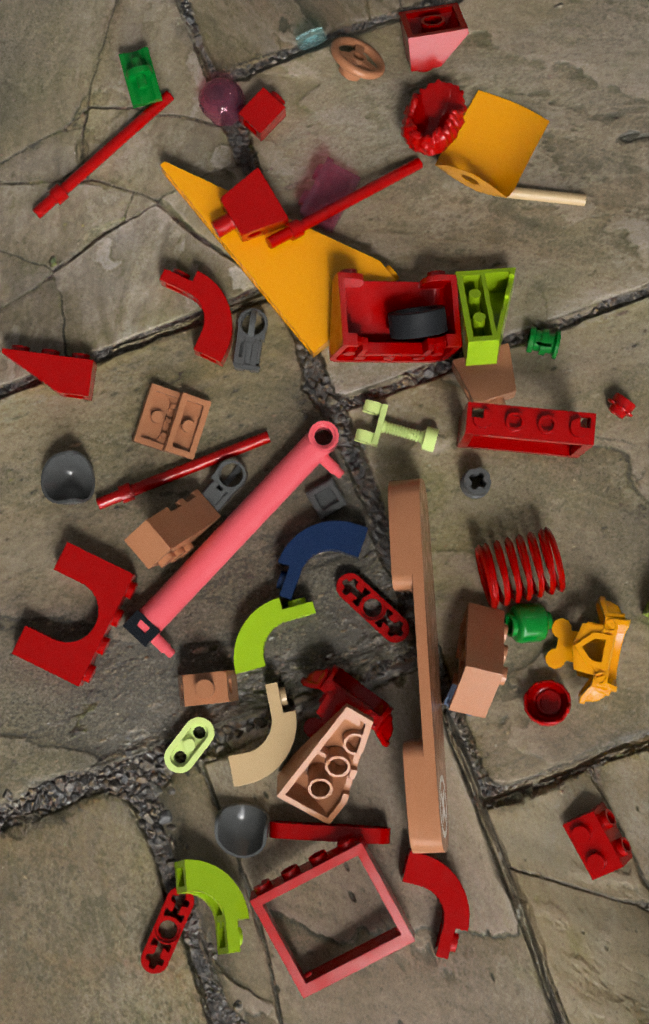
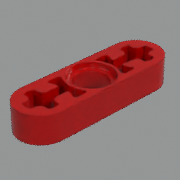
M346 573L338 579L336 591L339 597L387 641L398 643L408 636L409 624L407 620L362 578L354 573ZM345 579L348 582H351L353 579L356 580L355 588L361 594L364 589L369 591L370 594L362 598L359 606L353 603L357 599L353 593L350 592L345 595L342 592L344 590L342 582ZM369 599H376L381 604V612L376 617H369L364 612V603ZM387 609L392 613L388 617L392 623L395 624L400 621L403 624L400 628L403 634L400 637L396 634L392 637L389 636L390 628L384 622L381 627L375 624L376 621L383 618Z
M176 886L168 893L141 955L142 967L152 974L161 973L168 966L195 904V895L186 894L185 899L189 901V905L183 904L178 915L184 916L183 921L173 914H165L166 909L172 912L176 905V901L172 899L173 895L179 896ZM170 920L176 924L177 933L175 936L166 938L161 935L159 926L163 921ZM154 938L162 944L171 945L170 950L164 946L160 954V958L164 960V963L158 962L156 966H152L150 964L151 959L147 957L148 953L154 954L159 944L152 942Z

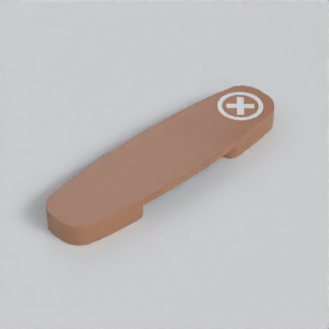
M422 478L391 480L388 485V513L392 584L394 591L402 593L411 592L414 597L422 724L421 738H411L403 742L409 840L413 854L446 853L449 841L447 784L427 493Z

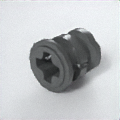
M480 467L466 471L460 480L462 492L471 499L484 497L491 486L490 474ZM478 475L482 478L480 483L484 487H477L475 490L470 487L472 481L469 477L474 479Z

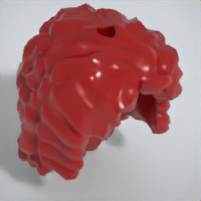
M437 79L435 83L427 84L425 89L419 88V94L414 93L412 95L411 102L403 111L405 117L402 119L401 136L404 137L409 148L416 153H422L427 156L441 154L458 137L459 130L465 123L464 113L467 111L463 98L464 91L460 90L458 85L442 82Z

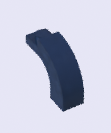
M325 521L312 525L297 534L287 544L278 560V564L289 567L288 572L281 571L276 588L281 590L279 596L292 600L303 567L313 556L319 553L333 551L358 559L368 528L347 521Z

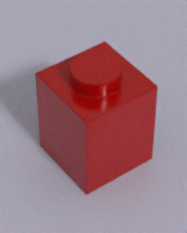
M263 87L238 113L239 121L262 142L286 117L285 101L275 91L269 93Z

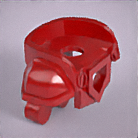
M334 664L332 668L316 669L306 678H301L300 682L303 686L319 689L324 692L318 700L321 705L316 711L320 719L311 717L304 723L303 728L307 736L312 737L347 703L373 718L374 722L371 729L374 730L382 746L388 747L391 744L389 740L394 731L391 712L394 708L339 666Z

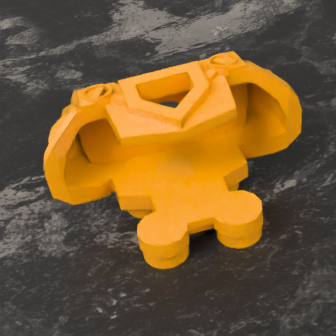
M599 596L596 602L599 623L589 621L582 623L577 632L572 631V625L568 620L560 618L553 622L551 632L558 640L556 649H551L547 652L545 662L553 669L562 667L565 661L573 662V670H576L577 676L588 678L578 693V703L580 704L597 702L605 696H609L611 692L617 693L616 675L623 639L631 620L625 619V614L621 612L618 605L606 600L605 596Z

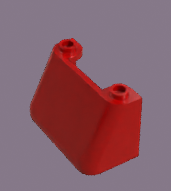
M343 269L333 277L329 356L331 361L354 363H434L446 360L462 347L456 275L445 274V271L435 270L428 272L427 277H424L419 282L364 281V275L357 273L356 269ZM417 306H445L447 332L415 339L390 338L387 315L389 312Z

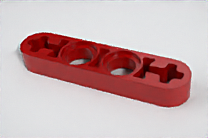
M274 820L270 821L269 837L276 839L338 842L344 837L348 839L362 834L367 844H390L391 835L390 827L335 823L328 825L317 822Z

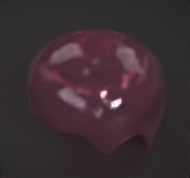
M215 77L205 83L198 96L199 107L202 113L216 126H231L239 121L238 113L246 105V97L240 86L234 80L225 77Z

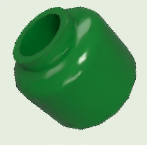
M528 602L513 605L505 615L504 624H508L507 635L512 637L515 642L524 644L544 640L547 637L548 630L552 628L553 620L551 613L546 611L541 603Z

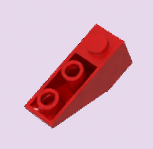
M12 345L11 349L2 348V353L9 360L60 396L92 401L97 364L94 360H90V355L72 353V357L60 356V351L53 349H42L41 353L29 352L30 348L22 345Z

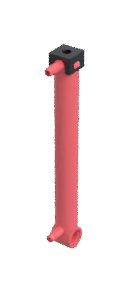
M324 420L313 424L305 436L146 604L128 619L123 627L144 647H149L153 644L161 653L171 658L176 652L171 647V644L160 635L163 632L162 630L313 470L321 464L337 478H341L344 475V470L329 456L338 445L339 433L336 426ZM321 430L330 432L332 441L327 445L318 444L315 440L317 432Z

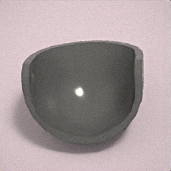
M74 450L63 451L53 455L46 462L42 470L41 488L43 494L49 501L56 504L77 505L88 501L95 490V476L88 459L82 453Z
M234 803L227 805L216 816L214 826L215 839L220 848L231 856L238 858L254 857L266 845L270 817L266 810L255 804Z

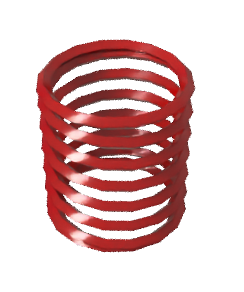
M545 527L544 530L541 528L538 536L550 575V587L544 576L536 537L531 531L527 535L531 557L538 575L539 590L532 577L530 560L523 536L517 535L516 544L526 575L527 591L520 577L513 542L509 537L505 539L506 552L515 579L516 594L509 580L500 542L495 540L493 545L503 579L504 595L497 581L489 545L484 543L483 546L479 544L476 546L475 555L478 571L490 608L497 609L499 601L502 605L508 606L511 599L518 604L522 596L530 601L533 593L537 597L542 598L545 591L550 595H553L556 589L561 593L564 592L566 582L563 564L556 540L549 528ZM552 551H553L554 558H555V562H556V566H557L558 576H557V573H556V570H555V565H554V560H553Z

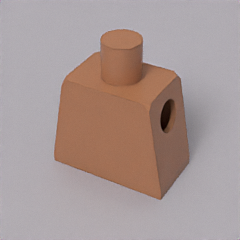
M508 343L500 346L497 364L466 366L464 357L452 361V371L469 402L506 405L505 400L515 397L516 384Z
M235 670L178 676L180 706L182 707L239 700Z

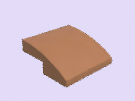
M151 383L132 442L194 460L212 402Z

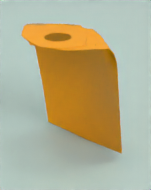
M478 90L463 117L465 123L459 130L458 137L440 154L435 166L477 192L507 198L515 190L549 120L517 103Z

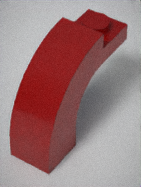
M174 268L173 272L164 269L159 279L161 285L193 300L204 313L203 330L193 349L195 354L223 367L231 350L234 325L228 301L222 290L212 279L198 270L193 281L189 280L190 275L179 269Z
M408 848L401 880L402 882L418 885L430 890L440 900L442 919L434 953L437 957L448 959L450 951H456L459 934L455 933V929L468 931L470 913L466 893L454 872L444 862L429 853L413 854L411 848Z

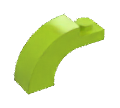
M305 597L287 602L289 608L283 609L280 598H276L257 608L247 618L238 633L234 648L235 673L239 674L267 666L264 657V647L269 634L282 623L316 614L313 601L306 603Z
M194 859L174 862L177 894H192L201 898L207 903L213 913L218 955L241 952L240 946L243 942V934L241 928L238 927V921L249 919L246 901L237 884L223 870L208 862Z

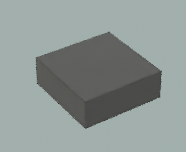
M332 478L305 493L321 520L347 505Z

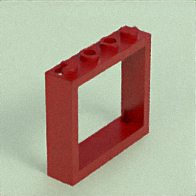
M468 402L459 417L457 447L579 458L594 446L596 413ZM473 408L483 409L482 418L472 417Z
M362 834L348 839L344 837L337 842V847L327 852L325 849L317 851L308 858V862L300 866L293 864L285 868L281 872V876L271 881L269 878L261 881V884L253 887L254 890L251 891L249 901L303 999L415 942L414 930ZM358 856L396 927L304 974L265 903Z

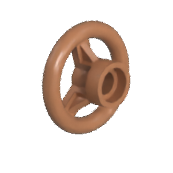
M341 36L332 41L330 46L331 54L340 65L338 68L339 72L346 79L351 81H358L360 78L374 80L384 74L385 63L382 57L367 43L347 36ZM351 46L354 47V50L345 52L340 51L339 47ZM363 53L368 55L374 61L376 67L367 60L366 56Z

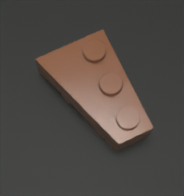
M198 489L194 490L185 500L183 498L175 503L177 507L174 510L170 511L166 507L145 520L124 540L148 569L157 565L163 568L170 562L173 563L179 558H184L195 548L193 542L221 517Z
M468 603L460 623L456 658L459 659L458 674L454 673L452 684L457 685L450 700L449 710L486 718L498 686L505 684L508 667L504 666L508 653V645H504L508 634V624H504L503 610Z

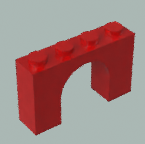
M67 542L53 570L84 584L92 591L98 604L96 624L88 635L74 642H63L31 626H25L11 654L79 687L83 686L84 682L90 683L97 669V666L93 664L98 654L103 656L111 641L107 635L112 626L118 627L125 612L121 610V607L126 598L131 600L138 587V583L135 582L136 575Z

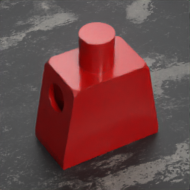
M258 167L220 198V204L225 214L211 221V225L219 238L235 230L241 241L246 242L284 228V225L288 223V216Z

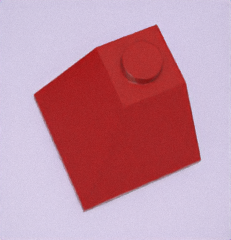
M457 2L399 12L405 53L411 72H428L433 68L441 67L469 34L467 24Z

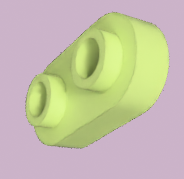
M195 717L186 723L165 751L164 761L168 769L175 773H184L193 767L214 739L215 728L210 720L204 717ZM201 726L205 729V736L203 738H197L194 735L196 727ZM183 751L186 754L185 762L179 763L176 761V752Z

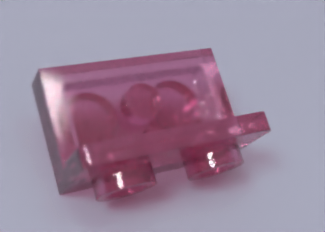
M328 157L325 164H318L312 176L315 182L311 190L305 189L298 202V206L301 207L300 217L304 218L355 191L361 177L335 165L334 159ZM344 211L317 225L333 233Z

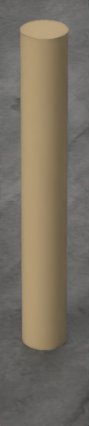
M516 187L511 195L507 197L510 199L585 206L586 194Z

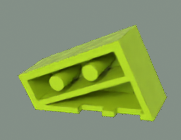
M516 267L455 272L457 277L462 348L466 366L497 364L513 293Z

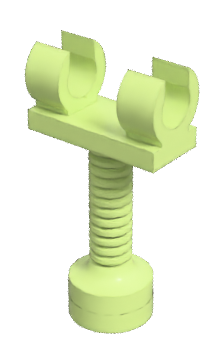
M365 399L362 412L379 416L375 433L357 429L354 441L378 447L381 433L386 432V434L389 433L404 439L418 441L421 444L422 450L433 453L439 429L427 426L424 431L420 432V430L417 431L414 428L411 429L409 427L408 429V427L405 428V426L402 427V425L399 426V424L396 425L385 420L388 405Z

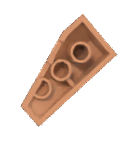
M346 703L293 754L277 775V797L330 825L347 804L349 791L357 773V766L374 722L373 718Z

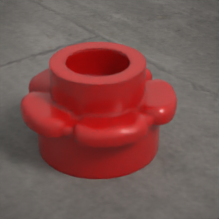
M616 392L612 399H607L610 404L608 410L618 418L623 420L625 416H633L631 413L636 406L623 395Z

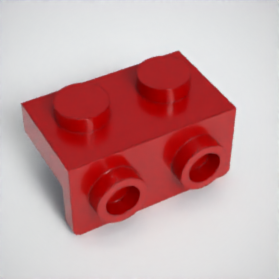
M603 802L597 804L592 810L576 816L563 824L592 880L624 867L633 857L629 841L622 837L616 826L614 814L606 808Z

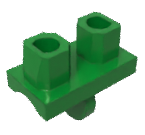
M148 47L130 53L118 54L133 108L163 101Z

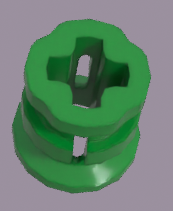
M531 326L526 352L537 351L538 355L542 356L547 353L551 355V359L555 360L560 345L561 330H557L554 334L550 333V329L543 328L540 331L535 326Z

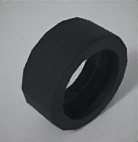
M443 305L410 307L387 314L391 339H415L434 336L448 331L446 310Z

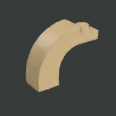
M278 682L265 684L272 719L271 730L267 739L255 749L228 756L234 787L254 783L270 775L283 763L292 748L297 729L296 710L284 712L283 706L288 705L285 687L279 688Z

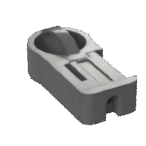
M247 309L239 316L233 360L234 369L237 371L249 370L251 373H258L261 370L257 365L260 363L262 342L265 343L268 319L259 309ZM251 314L247 334L242 328V323ZM259 315L264 322V328L259 334L254 335L256 317Z
M237 460L222 462L211 476L214 481H211L201 493L219 513L233 495L245 485L248 479L247 468ZM228 464H237L233 472L222 481V469ZM242 470L241 481L237 485L229 487L228 485Z

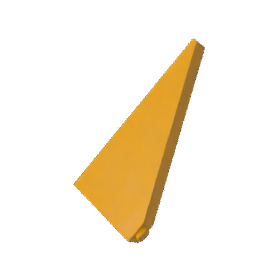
M163 162L160 165L165 177L313 358L329 346L333 277L340 270L356 269L357 273L364 275V281L399 280V276L390 265L385 267L381 261L312 229L306 230L304 236L294 241L290 239L273 249L268 247L265 238L284 228L246 242L241 241L235 230L219 238L211 225V221L225 214L220 204V198L228 190L168 162Z

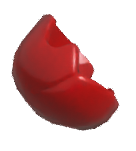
M552 679L535 682L523 697L524 711L531 721L540 726L551 727L558 725L567 717L572 706L570 693L563 684Z

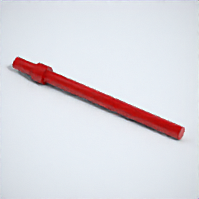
M166 90L161 95L163 101L150 104L60 185H54L48 191L49 195L32 209L36 216L41 219L57 203L61 205L69 198L68 194L167 107L174 100L172 95Z
M417 157L301 220L294 219L286 223L284 229L265 238L268 247L273 249L290 239L294 241L304 236L306 230L422 169V161Z
M267 431L134 484L130 485L128 482L117 487L118 490L96 498V502L100 510L121 501L125 504L135 500V496L268 444L271 442Z

